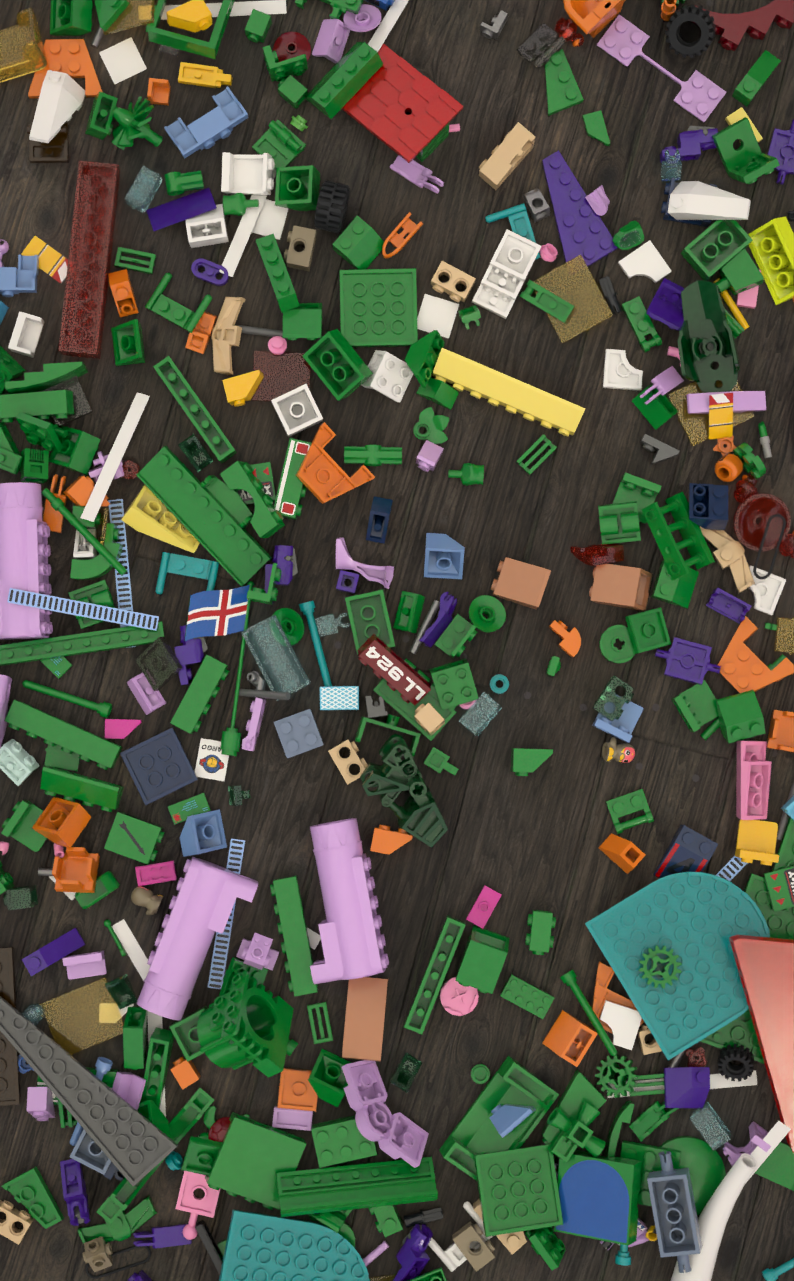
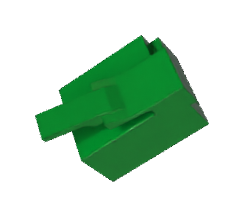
M25 448L21 451V456H24L20 465L21 483L34 482L45 484L48 480L49 451Z

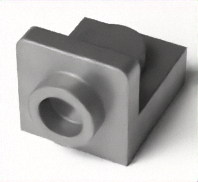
M501 10L498 16L495 15L490 25L482 22L480 25L482 35L488 39L493 38L497 40L507 21L508 13Z

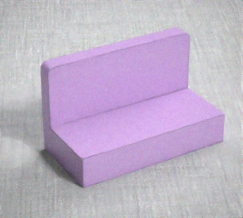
M339 19L323 20L312 55L314 57H325L333 63H338L342 57L350 29Z
M104 951L62 958L63 966L67 968L69 980L107 973Z
M117 1072L112 1090L138 1111L146 1080L131 1072Z

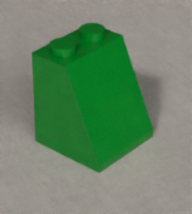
M473 925L455 981L465 987L477 988L482 993L493 994L508 954L510 938Z

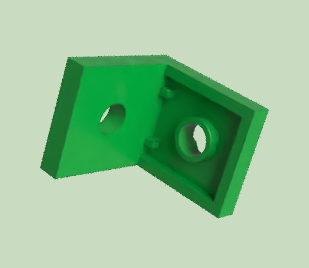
M746 117L712 135L730 178L745 184H752L758 180V177L763 174L772 173L774 168L779 166L777 158L761 152L750 122ZM739 139L741 145L738 149L735 150L733 148V143L735 140Z

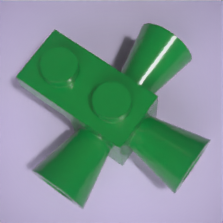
M584 1102L576 1120L572 1117L569 1119L559 1107L555 1108L549 1115L547 1124L562 1130L549 1151L566 1163L578 1146L581 1148L585 1147L593 1157L599 1156L606 1142L593 1136V1131L588 1126L598 1117L600 1112Z

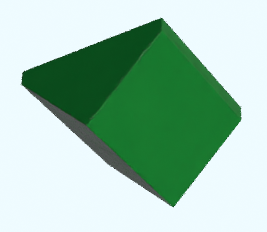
M138 319L111 328L116 366L145 363L142 329Z

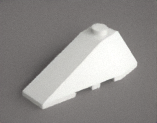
M47 71L41 88L29 140L49 143L61 130V126L72 118V114L76 110L79 111L86 96L85 90L67 73Z
M681 181L670 194L668 213L676 220H748L751 200L699 181Z

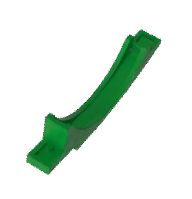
M200 1087L169 1123L170 1139L176 1144L180 1142L214 1102V1099ZM164 1159L135 1186H132L124 1177L96 1212L112 1224L120 1213L128 1207Z

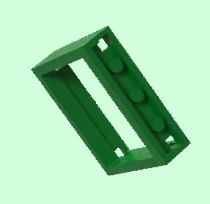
M158 0L157 5H154L152 9L153 18L151 22L148 21L146 27L149 41L216 59L235 0H223L209 42L159 29L158 25L167 0Z

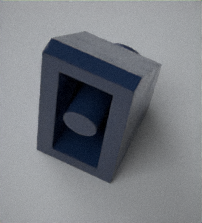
M374 496L366 540L385 544L393 500Z

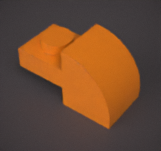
M554 620L549 625V628L563 639L558 646L573 658L581 646L580 634L575 627L568 632V627L559 620L557 622Z

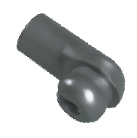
M256 671L249 672L247 680L256 687L255 690H265L266 681L260 673Z

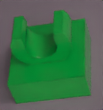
M476 305L458 310L459 318L467 329H470V321H475L476 326L480 325L478 319L481 318V315Z

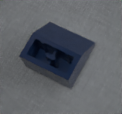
M689 483V520L704 529L725 530L728 522V485Z

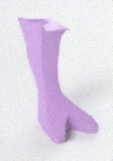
M344 537L336 539V569L357 571L367 580L379 582L384 588L389 589L393 579V566H375L354 561L349 555Z

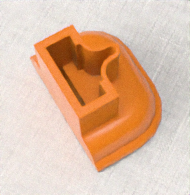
M563 0L568 16L586 35L590 34L594 38L621 12L623 3L626 0Z

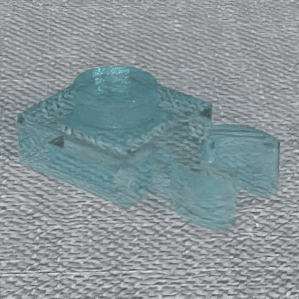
M676 149V153L673 156H670L669 151L666 150V161H662L661 181H670L672 177L675 180H681L682 163L679 150Z
M347 613L340 614L336 619L334 614L315 618L319 637L338 633L337 627L339 626L342 628L350 627V623L343 624L341 622L343 617L348 616Z

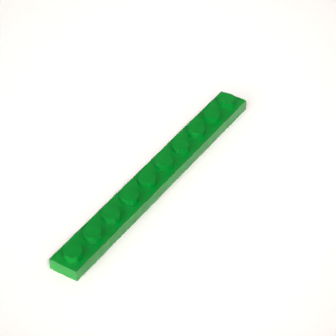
M158 622L157 631L128 626L0 645V666L165 642L163 622Z

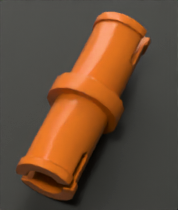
M664 0L662 3L661 18L664 21H669L675 13L677 0Z

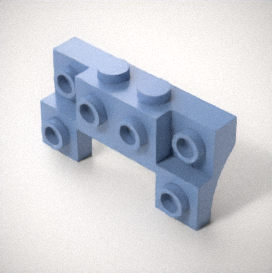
M228 86L221 93L212 96L217 107L187 127L180 117L171 125L164 127L184 159L199 149L211 148L215 145V141L220 138H227L231 131H233V127L249 118L246 110Z
M18 255V269L16 267H0V294L3 297H13L14 294L37 293L39 256Z

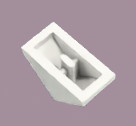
M88 529L96 538V529ZM76 530L74 558L80 560L96 557L97 550Z

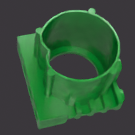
M245 970L237 973L232 978L230 992L217 997L214 1003L209 1004V1008L200 1014L197 1022V1034L201 1045L200 1051L205 1053L215 1065L221 1068L232 1067L233 1070H236L253 1062V1066L269 1078L282 1072L284 1069L294 1008L280 996L272 998L273 993L270 990L265 991L263 984L257 985L255 977L249 979L250 973Z

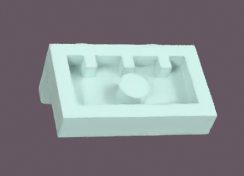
M11 739L0 748V769L17 786H20L40 766L35 758L29 755L22 748L21 744L14 739Z

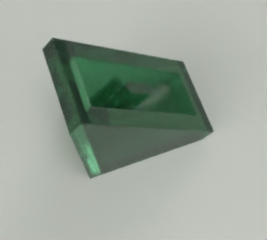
M194 434L178 444L197 472L213 462Z
M127 974L105 983L106 989L119 1009L137 1002V997Z
M405 1053L391 1075L390 1083L407 1093L422 1062Z

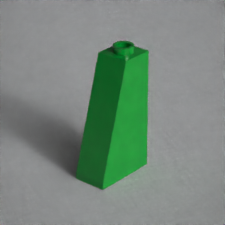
M576 1070L555 1108L559 1107L569 1119L572 1117L577 1120L584 1102L598 1110L607 1100L579 1070ZM546 1122L541 1131L544 1137L542 1141L545 1144L553 1145L562 1130Z

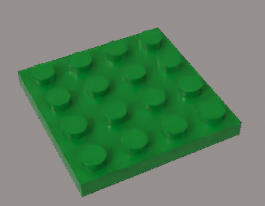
M416 268L340 270L341 334L352 347L411 346L418 341Z
M552 1144L474 1155L486 1237L563 1225L553 1153L549 1151Z

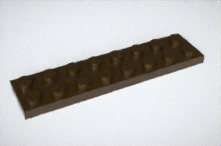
M0 947V996L16 1009L13 947ZM0 1031V1106L20 1105L18 1051Z

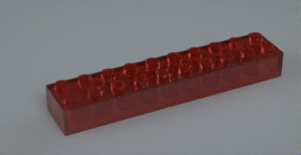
M79 160L58 349L62 355L100 359L120 180L118 164Z

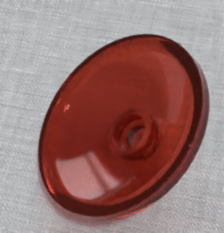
M759 493L746 498L739 505L734 515L733 525L738 540L747 548L759 551L769 518L772 515L780 514L786 520L782 543L787 537L791 526V516L786 504L780 498L767 493ZM760 517L761 522L756 524V519ZM775 517L771 520L762 551L776 548L783 527V520L781 518Z

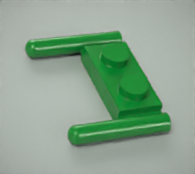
M167 272L145 308L192 333L210 304L212 296L205 295L194 313L190 309L162 295L172 278V275Z

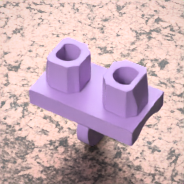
M101 451L98 452L99 458L93 460L94 466L102 465L89 470L90 478H94L95 482H97L108 458V455L104 456ZM121 460L114 475L115 479L124 476L123 460Z

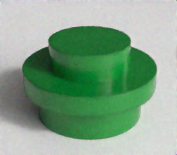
M484 1064L475 1065L471 1070L472 1080L477 1084L486 1083L490 1078L489 1068Z

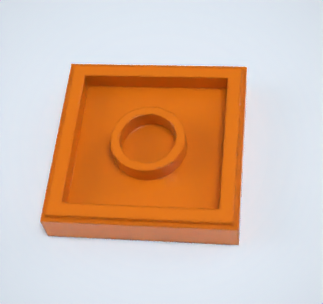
M283 1069L280 1076L277 1108L316 1112L318 1095L308 1081L312 1070Z

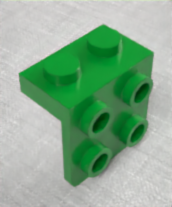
M28 800L18 801L12 810L14 814L11 819L7 818L3 823L1 834L6 837H13L29 849L38 852L47 838L32 827L44 810Z

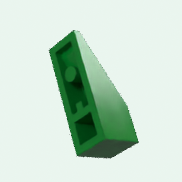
M765 50L736 87L732 97L748 107L781 60Z

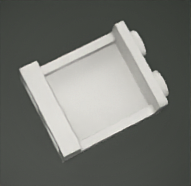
M223 152L221 192L225 194L271 195V190L274 188V180L271 178L272 170H274L275 166L274 159L268 153H263V155H233L232 153Z

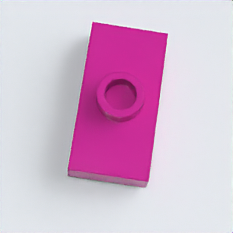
M174 860L135 867L138 886L177 880Z
M484 885L466 920L483 929L502 894Z

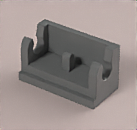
M365 696L368 718L388 716L387 711H385L384 700L381 696L379 697L380 705L375 701V706H373L372 697Z

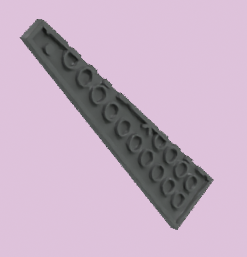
M0 996V1031L132 1186H135L179 1146Z

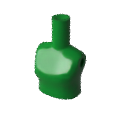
M243 193L223 196L224 215L242 216L247 208L259 207L258 199L246 200Z
M464 463L461 470H449L448 477L460 478L465 486L473 484L483 485L484 465Z

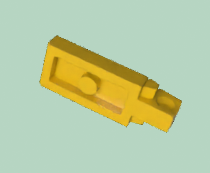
M185 62L180 63L178 83L211 88H221V85H232V75L223 74V70L218 67Z

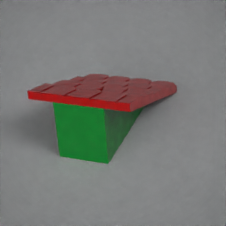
M382 44L378 54L383 65L344 105L342 110L408 163L415 157L423 162L449 136L450 121L464 106L446 91L439 88L429 78L421 74L406 60L399 57L389 47Z

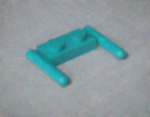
M525 203L485 217L487 223L509 217L514 233L536 243ZM538 252V255H537L536 259L541 258L539 252Z
M163 552L155 592L157 594L163 593L167 573L208 580L206 591H212L215 589L219 562Z

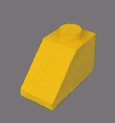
M191 0L167 11V23L169 26L196 33L200 30H206L212 25V13L204 0Z
M260 370L222 380L228 403L238 407L245 405L246 401L251 400L264 378L263 373Z

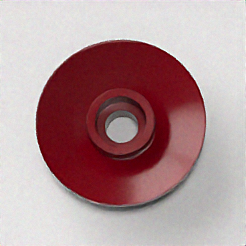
M298 32L282 34L277 38L273 46V51H276L279 62L303 54L306 55L308 62L311 56L309 41ZM294 46L295 50L290 51L288 48Z

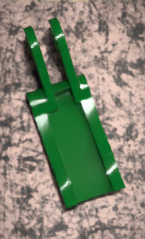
M655 1101L629 1127L642 1142L661 1123L667 1120L671 1113L679 1108H669L665 1111V1101L662 1104Z

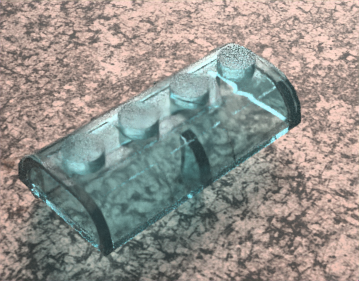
M276 614L241 632L271 691L289 692L291 695L311 684Z

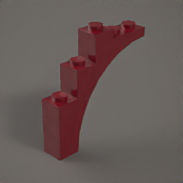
M774 0L754 11L739 14H722L709 11V16H713V23L716 25L715 35H721L718 43L726 50L736 51L745 32L749 33L750 37L763 40L773 21L781 28L790 29L794 23V0Z

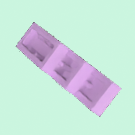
M732 391L733 413L766 410L765 391ZM731 392L687 394L688 414H709V396Z

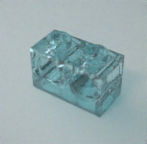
M143 166L125 197L127 205L144 214L162 183L161 176Z

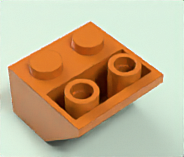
M562 1010L542 1044L561 1058L578 1067L598 1033L593 1028Z

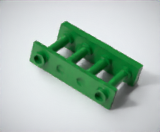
M683 492L666 499L667 505L659 507L658 503L655 502L641 509L673 580L688 574L687 567L695 564L698 570L715 562L699 525L689 520V503ZM671 512L675 521L670 525H667L663 514ZM679 529L683 540L676 543L671 532ZM687 547L691 558L683 560L679 550Z

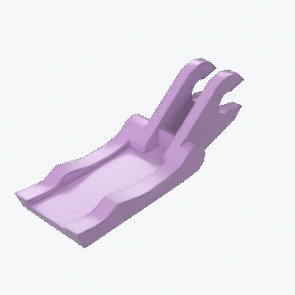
M398 155L394 163L390 165L391 170L420 188L425 187L434 193H439V189L435 185L428 183L427 180L443 187V181L432 176L433 172L430 169L425 168L414 160L408 163Z
M671 366L651 380L653 386L639 397L643 398L656 388L659 392L645 402L647 405L660 394L664 396L684 380L675 368Z

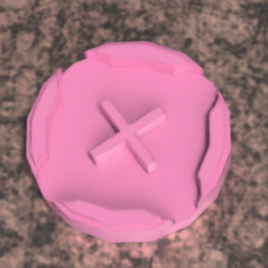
M456 977L447 980L441 988V1004L450 1014L463 1016L473 1011L479 998L477 988L471 986H462L459 982L455 981Z

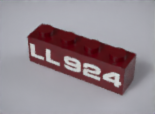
M375 634L358 649V659L365 666L369 665L372 667L373 673L380 679L383 677L393 691L398 690L405 702H411L413 705H416L431 690L429 682Z

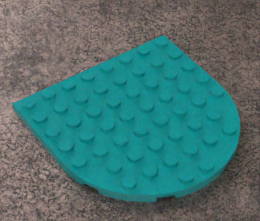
M682 872L662 877L585 923L667 1060L672 1059L734 1021L749 1009L729 937L734 935L770 937L769 928L763 914L747 893L724 878L702 872ZM655 945H658L659 950H661L664 945L667 952L673 949L672 955L679 956L676 962L682 963V965L677 966L681 973H676L675 975L678 980H671L672 986L665 983V988H662L661 984L654 988V982L648 985L646 984L648 978H641L644 972L638 971L639 968L643 967L639 960L644 961L645 958L642 956V953L648 955V948L654 951ZM663 953L657 954L660 959L668 958ZM651 959L648 960L647 970L651 968ZM657 962V967L655 968V971L660 970L662 972V967L666 963L661 964ZM673 964L669 966L668 973L670 975L673 970ZM655 974L652 976L655 980H663L661 975Z
M239 1210L232 1211L219 1281H370L369 1273L360 1254L343 1236L332 1229L309 1221Z

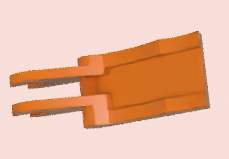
M55 474L52 479L50 492L66 504L67 496L63 495L66 476L61 478L57 494L55 489L58 475ZM46 499L43 522L47 523L50 531L61 533L64 516L59 511H55L51 503Z

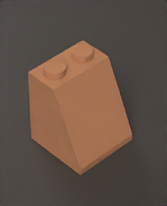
M505 557L504 561L500 560L497 572H500L498 580H493L490 589L494 591L493 595L535 610L538 609L551 570Z
M597 563L593 570V586H591L589 591L590 601L646 611L652 579L651 573L641 568Z

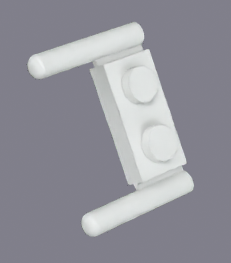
M465 1202L463 1204L464 1209L484 1233L483 1220L473 1210L471 1203ZM485 1233L482 1234V1237L485 1239V1241H487V1240H489L490 1238L493 1237V1236L486 1237V1236H485ZM431 1238L428 1245L451 1272L467 1260L455 1243L443 1251L438 1243ZM473 1241L470 1243V1247L477 1249L480 1247V1243Z

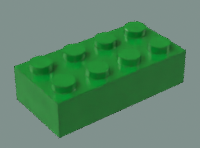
M510 974L500 993L502 998L541 1019H544L554 1000V996L513 974Z

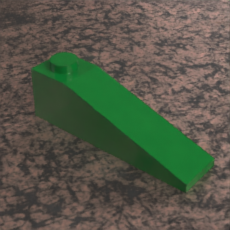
M156 1027L149 1042L144 1075L146 1083L140 1103L153 1100L159 1109L174 1040L171 1030Z

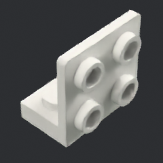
M375 350L368 365L373 374L361 386L375 389L390 399L401 402L413 373L404 361L387 351Z

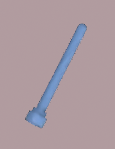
M98 1057L95 1064L97 1071L95 1076L102 1081L104 1074L110 1071L113 1062L105 1057ZM78 1122L70 1139L72 1146L76 1145L83 1130V1127Z

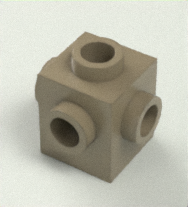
M103 1237L84 1243L85 1252L82 1253L83 1259L86 1264L89 1263L94 1272L113 1266L112 1247L110 1243L105 1242Z

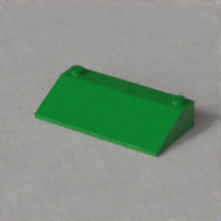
M508 1056L439 1151L444 1159L477 1181L474 1155L520 1148L559 1094L519 1062ZM499 1104L501 1106L505 1104L534 1106L536 1109L503 1138L490 1120V1117L493 1115L491 1111Z

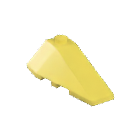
M146 485L140 490L121 519L138 532L192 553L196 551L200 544Z

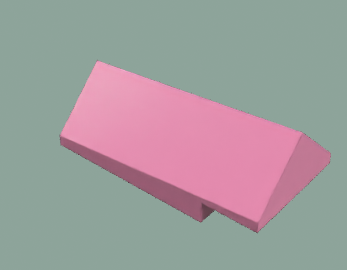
M745 739L737 741L736 817L741 820L767 819L772 761H765L767 741Z

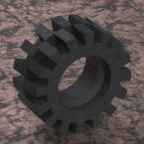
M734 1044V1047L727 1045V1049L723 1047L718 1056V1071H720L722 1076L725 1075L727 1080L729 1077H731V1081H735V1078L738 1079V1082L742 1078L746 1080L748 1076L752 1075L754 1070L753 1053L749 1052V1048L744 1049V1045H740V1047H737V1044ZM738 1060L741 1061L743 1064L732 1065L729 1063V1061Z

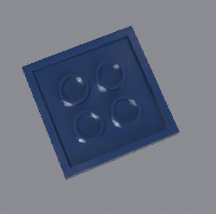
M173 727L120 753L145 805L198 780Z

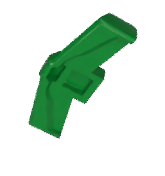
M148 1195L127 1214L123 1210L112 1224L105 1220L106 1223L80 1227L77 1231L83 1244L99 1237H103L105 1242L123 1241L152 1218L157 1211L150 1195Z

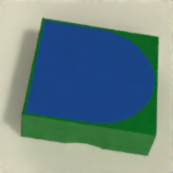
M575 1150L567 1163L559 1158L557 1184L563 1225L554 1226V1231L627 1246L636 1242L638 1224L637 1199L640 1191L642 1161L600 1155L593 1157L589 1152Z

